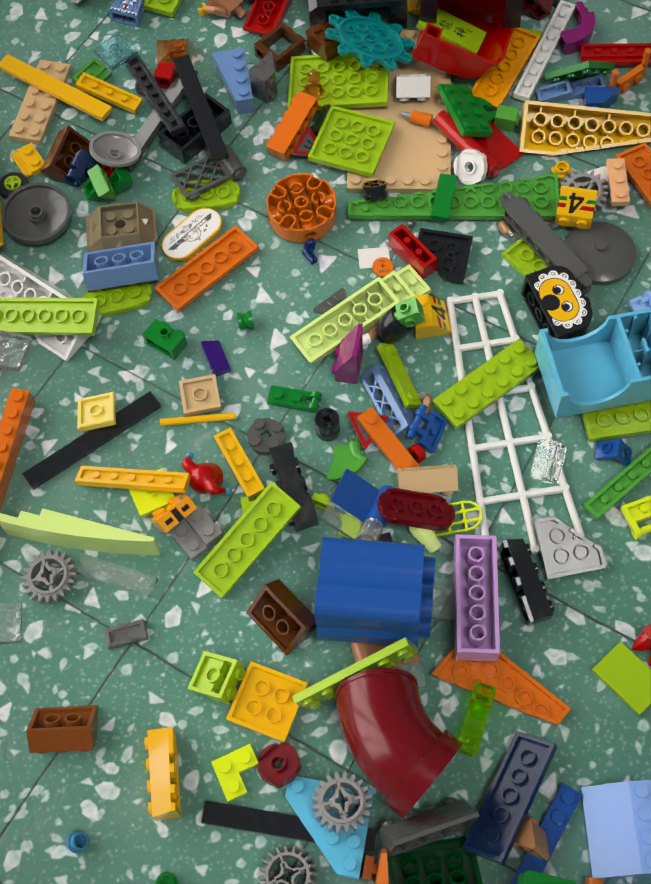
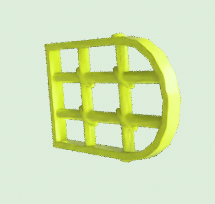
M472 501L449 503L452 506L461 505L462 509L455 511V514L462 513L463 519L453 522L448 528L449 532L436 534L434 530L433 532L436 537L474 530L482 521V511ZM464 504H471L476 508L465 509ZM479 510L480 517L466 518L467 512ZM478 521L476 525L468 528L469 522ZM462 523L465 525V529L451 530L453 525Z

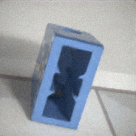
M116 0L109 8L111 20L140 28L145 12L143 7L144 0Z

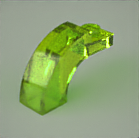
M476 681L459 736V741L463 743L458 750L459 753L476 758L497 689L496 687Z

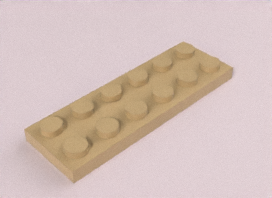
M40 60L36 68L64 83H67L72 71L71 64ZM29 85L9 133L10 140L42 145L60 100Z

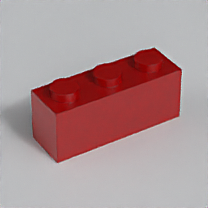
M403 224L389 233V246L407 265L410 264L423 280L437 270V257Z

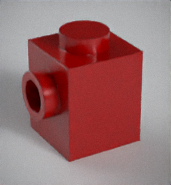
M159 62L158 68H155L154 72L156 82L162 89H168L178 75L174 63Z

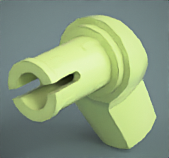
M409 526L411 535L422 545H425V548L430 553L442 546L432 530Z

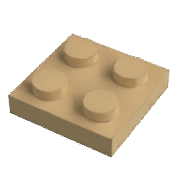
M215 374L179 381L185 417L222 410Z

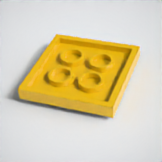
M250 661L226 720L285 743L300 708L299 705L295 704L292 696L308 688L309 684Z

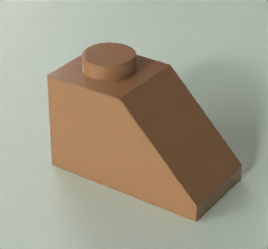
M527 816L513 846L519 851L548 861L550 856L546 833L538 826L539 822Z

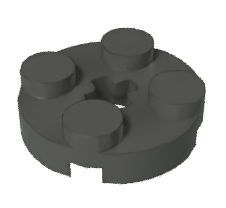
M258 418L254 420L247 433L250 447L260 455H270V448L285 444L286 440L282 423L271 418ZM269 433L271 438L268 437L267 440H264L262 435Z

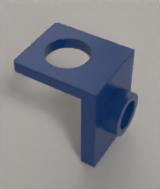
M621 439L598 441L594 458L596 460L617 458L627 467L630 464L632 449ZM623 449L626 451L625 459L623 457Z

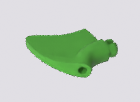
M351 437L348 444L333 446L334 458L326 478L328 481L340 480L346 469L356 474L365 466L368 457L361 452V444L357 437L355 439Z

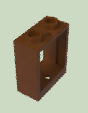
M281 23L254 44L255 56L262 60L269 51L272 52L275 72L278 73L291 63V56H300L305 52V40L289 26L287 27ZM284 37L292 45L280 55H277L269 47Z

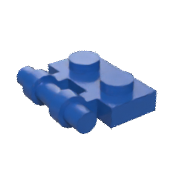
M421 404L419 409L415 411V418L407 429L409 432L406 437L413 440L415 435H417L418 440L416 444L420 445L428 453H434L448 420L435 410L427 414L426 410L428 407L425 404ZM421 421L425 422L423 428L419 427Z

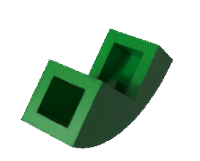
M116 168L109 177L116 196L128 189L133 183L127 169ZM89 177L83 186L87 200H105L106 198H100L97 195Z

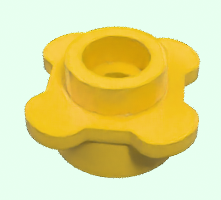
M559 161L551 168V172L558 173V179H564L567 174L572 172V169L569 168L567 162Z

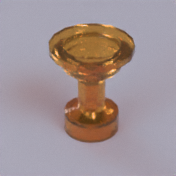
M316 70L309 71L307 74V81L309 83L304 87V93L318 99L324 94V88L319 84L320 73Z

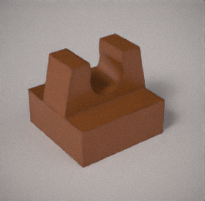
M363 856L359 880L367 882L371 880L372 876L377 875L378 865L374 864V856Z

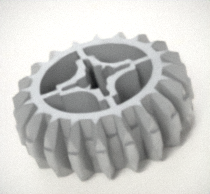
M288 845L284 846L285 852H281L280 847H276L278 853L276 856L270 851L268 854L272 859L269 861L263 858L262 860L267 867H259V871L265 873V875L258 876V880L265 881L264 884H290L286 879L285 881L282 880L285 877L284 866H286L290 874L294 873L291 876L292 884H295L296 880L304 873L307 874L305 884H318L317 881L311 880L313 877H318V872H311L312 869L317 867L316 863L308 864L312 860V856L308 855L303 858L306 853L305 849H302L297 854L298 847L296 845L293 846L292 852H289ZM286 858L296 859L304 866L291 868L288 866ZM279 862L281 871L274 879L270 880L271 871L275 864Z

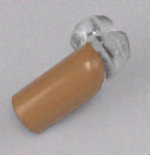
M505 221L498 223L499 230L510 243L520 240V235L517 232L513 233Z
M421 390L419 398L423 400L422 404L428 407L426 413L429 414L432 406V393L429 390Z

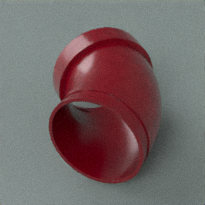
M393 668L368 670L349 677L337 687L335 700L340 726L346 744L359 768L371 784L387 799L385 805L402 819L431 786L463 743L445 729L442 732L430 719L422 704L418 682L413 674Z

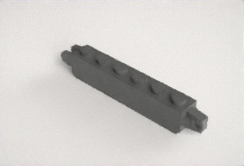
M509 191L502 194L500 202L505 208L504 219L548 267L562 266L569 269L577 282L581 283L583 293H589L593 282L587 275V265L576 257L575 252L565 245L564 240L553 232V228L542 220L541 215L531 208L530 203L526 199L524 200L520 195L516 197Z

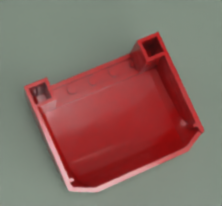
M438 0L439 9L487 32L477 54H474L440 39L443 29L427 22L424 31L421 30L412 58L441 71L463 78H478L489 73L505 58L514 27H503L506 0Z

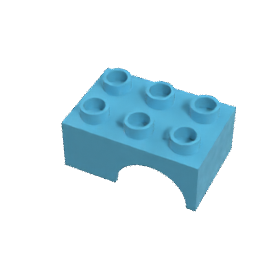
M651 308L608 316L606 321L596 330L571 339L553 338L548 334V328L540 329L535 355L555 419L651 400Z

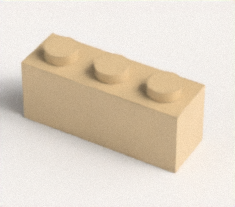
M455 464L397 468L399 489L429 494L442 492L444 495L454 494V491H458V473Z

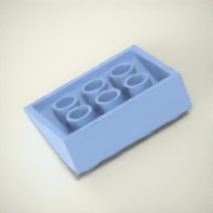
M651 780L625 781L581 787L592 878L607 879L651 876Z

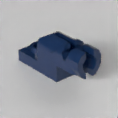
M81 149L73 156L64 181L71 186L79 187L85 177L89 179L87 171L98 165L99 162L91 156L90 152Z

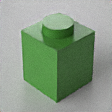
M499 104L494 125L499 130L514 132L515 126H519L520 122L519 108Z

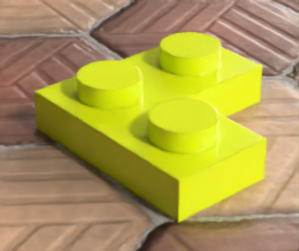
M251 744L211 762L228 803L248 794L240 774L259 764Z

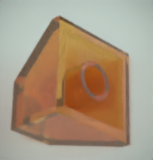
M189 38L157 40V67L159 62L173 63L174 58L189 55L190 57Z

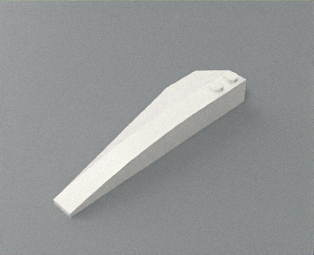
M0 253V298H74L36 273ZM98 314L97 325L102 317L101 314ZM34 335L39 344L65 361H69L90 337L82 335Z

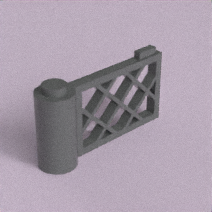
M225 144L229 158L217 161L215 167L207 165L212 161L209 155L170 174L171 179L186 201L197 199L200 197V194L230 179L239 180L245 176L247 172L246 167L228 144ZM196 168L202 169L200 174L192 172ZM205 170L213 171L212 176L204 175ZM217 172L225 174V176L221 178L215 177ZM187 176L185 181H180L177 178ZM190 177L198 178L197 183L189 182ZM202 179L210 180L206 185L200 184ZM186 187L195 188L194 191L188 194L185 191Z

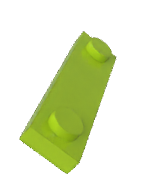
M380 343L377 349L404 407L419 409L422 402L394 344Z

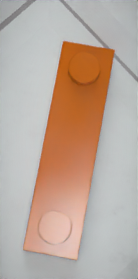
M370 407L356 418L396 470L397 468L419 467L418 463L373 407Z

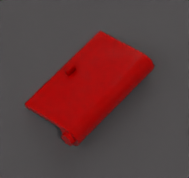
M442 110L433 119V124L461 151L476 149L486 155L488 165L486 175L489 178L496 177L504 168L524 155V153L519 152V148L493 123H490L493 130L491 137H462L450 113L448 114L445 110Z

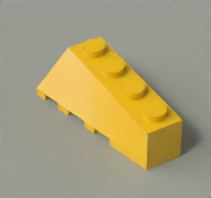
M173 727L147 730L148 737L144 738L145 749L149 752V758H146L147 772L150 771V780H147V791L151 793V802H148L149 815H152V818L156 821L182 818L176 731Z

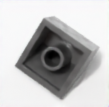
M269 51L249 72L252 96L266 104L275 99L278 94L273 55Z

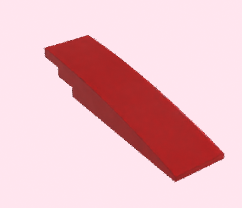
M255 0L243 30L261 35L268 34L282 23L293 0Z

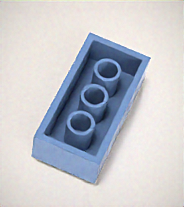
M155 241L84 253L82 274L88 291H98L105 288H116L123 285H134L141 282L159 280V256Z

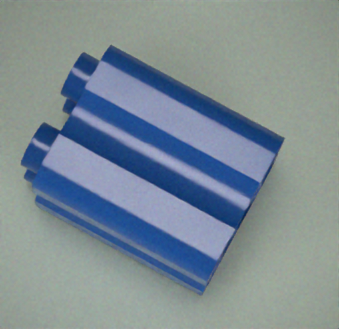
M323 537L314 609L317 640L389 646L406 637L418 647V637L430 638L436 557L424 556L425 545Z

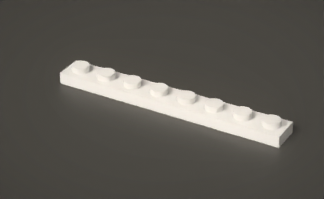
M560 0L513 93V98L522 101L530 100L560 41L561 31H565L574 13L575 4Z

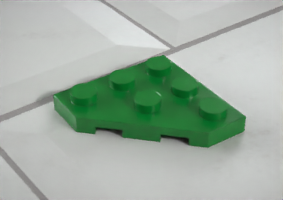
M585 61L546 72L545 79L560 82L565 78L576 77V79L585 78L586 75H607L609 71L615 69L614 62Z

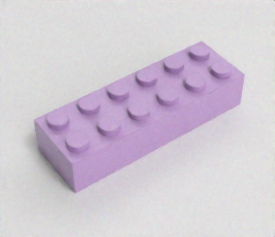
M455 535V660L497 661L500 655L496 536Z

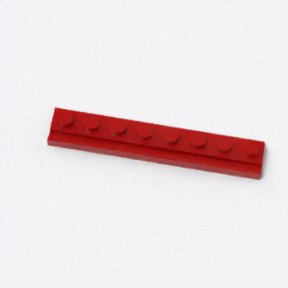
M651 43L580 44L581 63L585 61L614 62L615 67L638 66L642 62L645 49H651ZM651 55L648 62V66H651Z

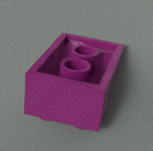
M359 323L341 340L340 347H336L335 358H337V363H333L332 374H335V381L358 383L363 357V324Z

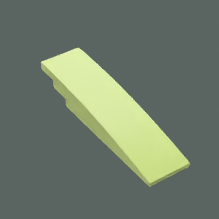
M409 264L397 273L394 270L382 279L380 277L376 278L291 335L290 339L308 362L312 364L335 352L336 347H340L341 340L359 323L363 324L364 335L373 326H377L381 316L395 304L409 299V297L431 293V288Z
M42 508L40 515L21 511L18 518L0 513V526L7 535L56 546L97 552L159 556L161 554L154 537Z

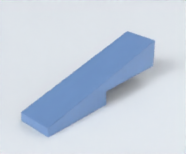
M599 74L569 83L567 79L536 88L535 90L538 102L552 103L582 99L585 87H606L603 75Z

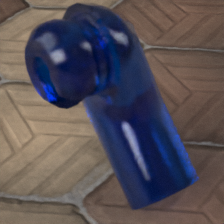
M309 238L302 249L303 255L311 265L318 261L314 254L316 241L313 238Z

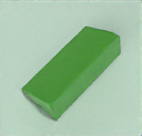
M99 165L89 169L87 173L97 195L100 198L117 199L107 173Z

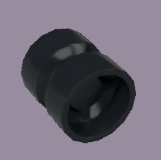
M323 408L315 415V428L319 439L330 442L337 439L340 434L339 414L332 408Z

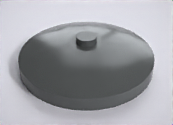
M43 182L30 183L19 187L7 197L1 210L2 223L7 233L16 241L28 245L44 244L58 238L67 229L72 218V207L67 195L57 186Z
M592 222L590 230L575 228L565 240V245L572 249L576 257L587 265V275L592 280V285L617 283L624 279L633 268L636 259L634 242L623 229L607 222Z

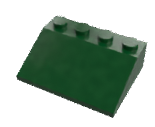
M467 837L435 841L387 858L390 884H483L477 856L465 851L462 847Z

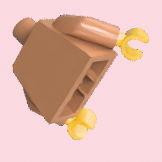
M208 0L207 5L201 3V9H197L200 16L214 14L226 19H230L234 14L243 19L247 14V11L242 8L245 0Z

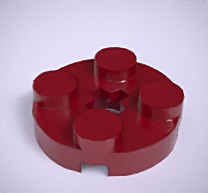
M275 743L267 746L259 755V764L257 766L258 773L264 782L276 788H282L284 785L292 782L302 768L298 753L287 743H284V745H277ZM277 761H284L281 768L275 769Z

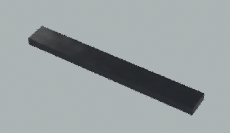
M136 55L124 61L127 69L171 137L173 138L187 131L186 125L140 56Z
M189 55L174 58L175 69L212 162L229 158L228 151Z
M149 391L116 413V425L87 431L22 473L33 490L161 408V404L152 392Z
M205 801L201 820L202 824L315 843L298 816ZM368 828L365 852L374 853L377 829Z

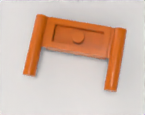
M646 48L641 64L619 79V71L613 70L609 87H620L618 94L620 95L623 92H627L633 85L639 84L643 76H645L651 49Z

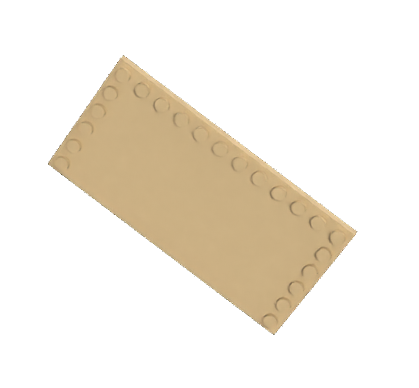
M402 30L399 35L402 38L414 41L416 46L421 30ZM415 47L412 50L405 51L412 55ZM414 58L408 65L395 61L397 68L394 71H389L388 106L350 109L395 121V128L374 177L371 178L347 171V192L364 193L365 190H363L362 186L364 182L385 180L388 193H414L419 191L427 193L437 189L440 173L451 175V140L433 124V121L431 127L410 123L409 118L400 116L401 111L412 113L413 110L432 114L433 119L442 110L449 114L437 91V87L439 84H451L450 73L441 71ZM397 74H430V97H427L425 101H417V98H410L409 101H400V98H396Z

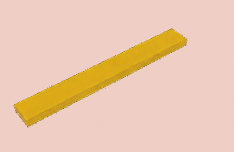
M8 54L0 62V70L102 122L113 111L112 106Z

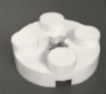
M467 149L456 157L454 173L459 177L461 183L471 185L485 179L488 165L487 157L484 153L476 149ZM471 163L473 165L472 172H470V168H468V165H470Z

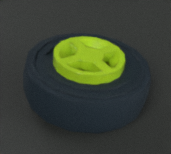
M11 172L4 175L0 179V194L4 199H7L13 191L29 184L27 177L19 172Z

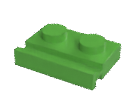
M93 57L72 76V81L76 84L83 72L106 81L112 76V72L108 71L101 62Z

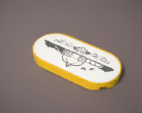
M201 208L192 212L164 237L162 250L165 257L173 262L181 260L183 262L191 259L220 233L222 220L219 213L210 208Z

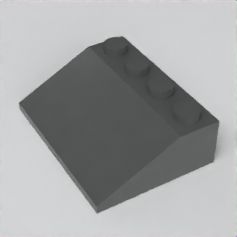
M454 798L445 801L442 807L436 808L435 805L423 809L424 813L407 814L403 817L402 821L396 823L394 820L387 821L382 824L378 834L383 848L387 849V858L469 830L480 815L477 810L463 799L456 801Z

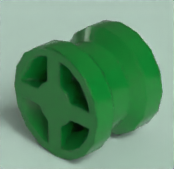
M251 310L244 314L241 312L237 313L240 331H243L245 328H254Z

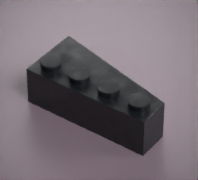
M288 442L269 449L272 461L269 468L272 476L276 475L278 481L275 484L302 507L289 522L290 526H294L296 532L319 525L310 493H307L308 489L304 476L300 475L301 470L298 459L294 457V447L292 442Z

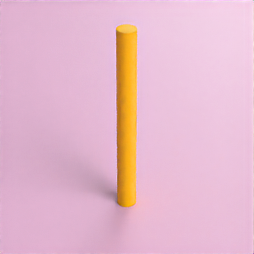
M235 412L164 418L160 419V426L236 420Z

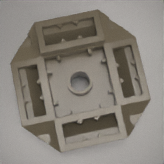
M118 202L114 205L99 206L93 214L86 218L87 248L90 252L155 241V245L159 243L156 210L140 202Z

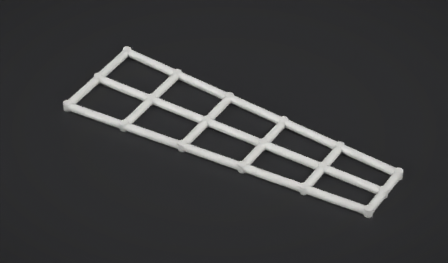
M502 289L447 298L446 304L458 381L465 377L462 352L484 348L486 361L493 357L491 347L512 344L519 339ZM498 298L510 337L489 340L480 301ZM473 302L482 341L460 345L454 305ZM531 376L525 380L526 385L517 386L506 395L529 392L543 434L513 439L503 397L496 402L505 440L475 444L472 419L465 423L476 504L482 511L481 535H489L485 505L520 500L531 544V552L537 555L540 553L528 498L563 493L574 529L584 536L585 534ZM545 441L560 485L526 491L515 446ZM507 447L518 492L483 497L477 452ZM497 552V560H499L501 557L499 552Z

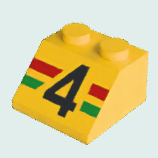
M561 186L554 224L590 230L598 191Z
M428 294L413 296L422 304L426 320L413 326L415 339L451 334L445 301Z

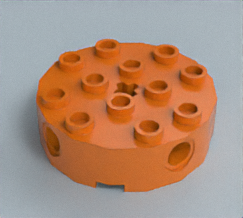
M291 174L280 179L266 199L269 224L277 235L288 241L305 243L321 239L333 228L337 218L334 190L327 181L313 177L312 174Z

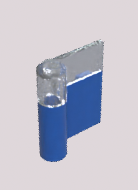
M346 469L320 520L349 539L378 541L387 520L380 515L377 509V501L382 492L395 487L384 485L377 489L349 469Z

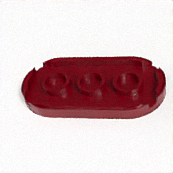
M390 488L382 492L377 501V509L380 515L393 524L443 531L449 528L455 519L453 506L449 505L446 502L447 500L439 495Z

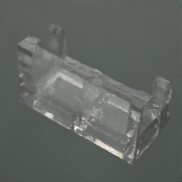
M538 440L530 477L540 479L539 481L558 484L567 447L554 440Z

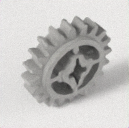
M578 169L577 175L570 172L571 178L565 176V182H561L560 187L568 186L589 190L595 187L598 191L594 214H596V208L601 210L602 204H606V198L608 197V192H606L608 185H604L605 179L600 180L601 174L594 176V170L590 174L587 173V169L584 170V173H581Z
M49 549L47 555L40 551V558L33 555L34 562L27 561L30 568L23 569L27 575L21 577L25 581L22 584V587L27 589L25 593L31 596V599L34 601L38 600L40 604H43L46 600L51 605L52 599L59 603L60 596L66 599L65 592L72 593L70 585H76L72 579L78 577L74 572L77 570V567L72 565L74 561L68 558L66 553L61 555L59 550L53 553ZM50 564L62 565V568H54ZM37 586H46L49 588V590H39Z
M335 772V779L326 775L327 783L320 780L319 785L321 789L314 788V793L317 796L311 797L312 802L316 803L312 806V811L317 812L314 815L315 820L322 819L320 827L328 824L329 833L333 828H336L337 835L340 834L341 829H344L346 835H348L350 827L357 832V823L364 826L365 821L363 817H370V813L366 810L372 809V804L367 803L372 800V795H365L369 791V787L361 788L363 780L355 782V774L350 779L347 778V772H344L342 778L339 777L337 772ZM344 788L352 790L357 796L347 793ZM335 789L334 796L329 801L324 802L327 794ZM339 796H341V799L345 803L344 811L342 810V806L339 803ZM354 805H360L357 812L349 817L348 813L354 808ZM330 810L338 814L340 819L332 817L327 811Z

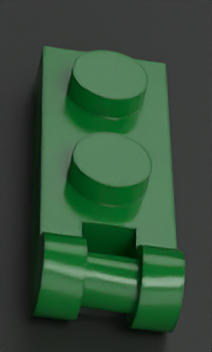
M271 385L267 404L317 413L322 393Z

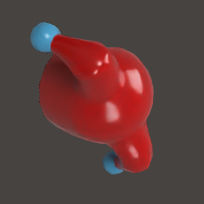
M186 453L182 466L190 474L189 484L195 492L199 494L210 493L212 495H230L232 493L230 487H221L223 473L218 465L210 462L196 464L192 461L193 453Z

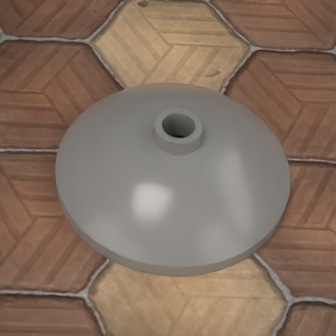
M107 131L99 133L91 139L89 144L91 156L99 163L108 167H127L138 161L141 156L139 142L131 135L123 132Z

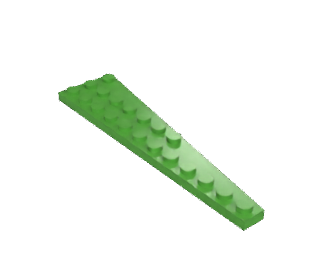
M558 173L539 175L532 179L524 177L510 182L509 180H502V183L495 184L486 182L456 186L449 220H505V208L500 202V196L507 191L516 197L520 195L524 200L526 199L530 203L531 208L541 215L542 220H555L559 201ZM437 189L427 193L419 191L414 192L412 195L404 196L403 193L397 194V197H387L385 199L381 197L376 201H370V198L368 200L348 201V219L433 220L431 219Z

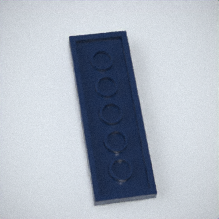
M516 731L478 812L480 817L472 825L462 846L465 851L502 866L505 865L557 750L555 743Z

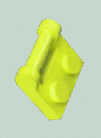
M651 496L621 506L620 510L635 540L651 532V524L640 528L637 523L651 518Z

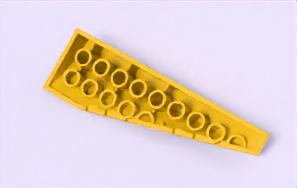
M525 100L522 107L520 153L556 156L651 142V113Z

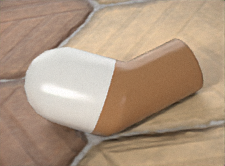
M373 326L369 332L363 335V349H366L368 344L372 343L377 337V326Z

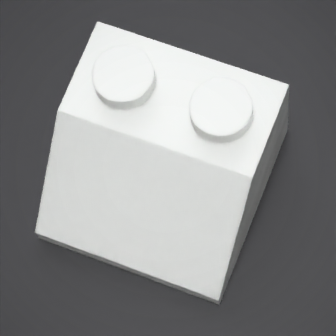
M397 74L396 98H400V101H409L410 98H417V101L427 100V97H430V74Z

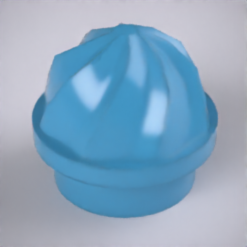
M80 830L72 831L66 839V846L73 853H81L88 845V836Z

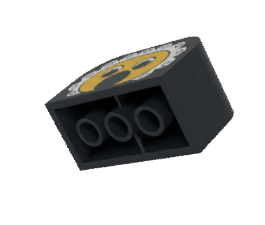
M550 266L525 276L521 295L539 330L548 328V334L557 339H571L586 335L593 316L591 302L588 297H585L581 283L577 282L569 269L562 266Z

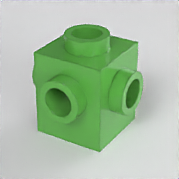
M416 297L395 304V319L403 327H413L418 323L426 321L423 306Z

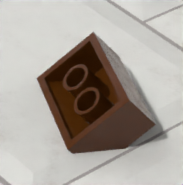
M68 125L58 132L40 172L55 182L67 184L64 178L69 171L68 168L73 156L81 149L90 152V141Z
M280 579L265 584L246 612L286 656L307 639L316 628L314 614Z

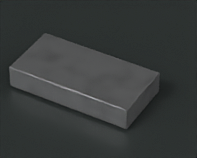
M144 619L104 629L109 650L149 640Z

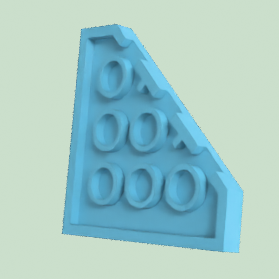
M296 776L292 782L287 784L285 799L291 805L335 874L339 877L359 880L370 817H363L365 821L364 826L357 823V832L350 827L348 835H346L344 829H341L340 834L337 835L336 828H333L329 833L328 824L320 827L322 819L315 820L314 815L317 812L312 811V806L316 803L312 802L311 797L317 796L314 793V788L321 789L319 785L320 780ZM344 788L347 793L357 796L352 790ZM335 789L327 794L324 802L329 801L334 796ZM369 789L365 795H372V800L367 802L372 804L374 790ZM339 796V803L342 806V810L344 811L345 803L341 799V796ZM354 805V808L349 811L348 816H353L360 805ZM330 810L327 811L332 817L340 819L338 814Z

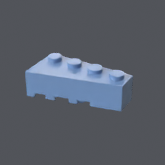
M244 48L213 52L214 67L227 93L230 95L237 113L255 112Z

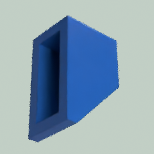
M585 87L583 106L608 109L617 101L620 87Z

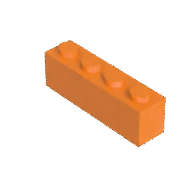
M299 91L293 97L291 106L284 112L283 119L280 124H277L272 138L270 137L267 141L266 147L269 155L285 162L289 160L293 148L319 108L316 97Z

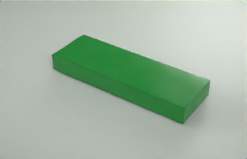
M440 173L431 219L449 221L457 175Z

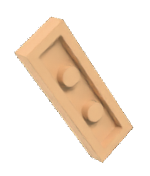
M607 159L606 169L611 206H629L630 197L625 159Z

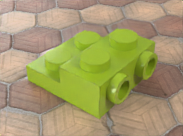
M204 651L187 689L191 692L207 696L211 700L229 704L230 700H233L236 696L238 681L244 678L245 666L236 659Z

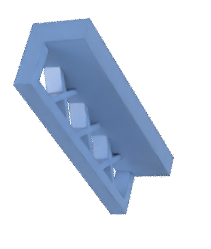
M375 364L360 379L380 415L387 416L385 412L386 404L391 406V414L388 416L390 420L388 419L386 425L396 437H399L413 423L414 416L409 408L404 407L386 366ZM372 375L375 377L374 386H371L368 378ZM378 389H381L383 392L382 401L377 398ZM395 419L398 420L401 425V427L397 431H395L393 427Z

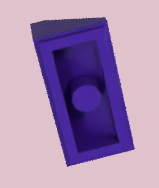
M219 340L202 341L201 346L212 374H215L217 377L231 372Z

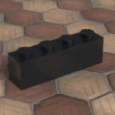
M507 539L502 541L498 552L527 626L551 619L554 606L551 600H547L545 595L547 589L544 582H540L538 577L539 569L536 562H532L530 557L532 552L529 544H525L524 539Z

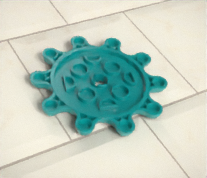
M347 9L345 11L346 18H341L334 14L329 15V23L335 28H327L325 31L326 37L341 43L337 48L341 56L353 55L360 59L361 66L364 68H369L372 64H381L388 71H394L397 68L395 61L407 65L413 61L412 55L405 50H412L415 47V42L402 38L399 35L403 30L401 25L383 23L380 14L376 12H370L369 16L365 17L359 15L354 9Z

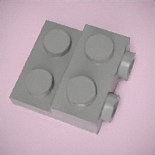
M199 504L196 506V510L169 531L191 561L197 559L224 537L222 525L218 521L213 522L210 518L212 514L206 506L202 508Z

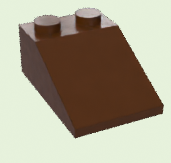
M329 22L318 23L305 31L308 47L326 62H329L340 55L337 48L341 43L326 37V29H334V26Z

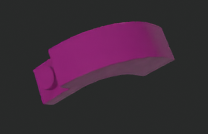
M582 1L576 2L574 10L578 26L574 29L561 31L559 44L564 55L580 51V44H588L592 38L595 14L594 11L588 12L587 7L584 6Z

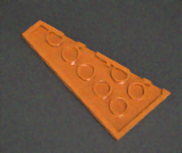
M454 647L431 674L432 677L554 726H558L571 710L569 706L501 652L497 661L455 660Z

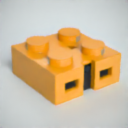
M174 495L167 501L168 505L166 507H160L152 513L153 517L150 521L159 532H169L181 520L197 509L188 495Z

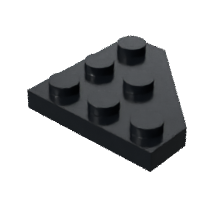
M420 228L418 240L437 257V272L446 282L464 284L473 236Z

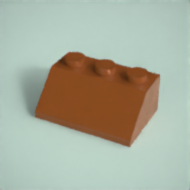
M98 705L35 708L26 730L29 752L44 754L47 752L65 753L68 751L86 752L93 750L97 739Z

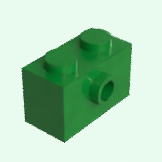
M156 318L142 334L145 344L174 361L187 346L185 334L181 330H175L167 322H161Z

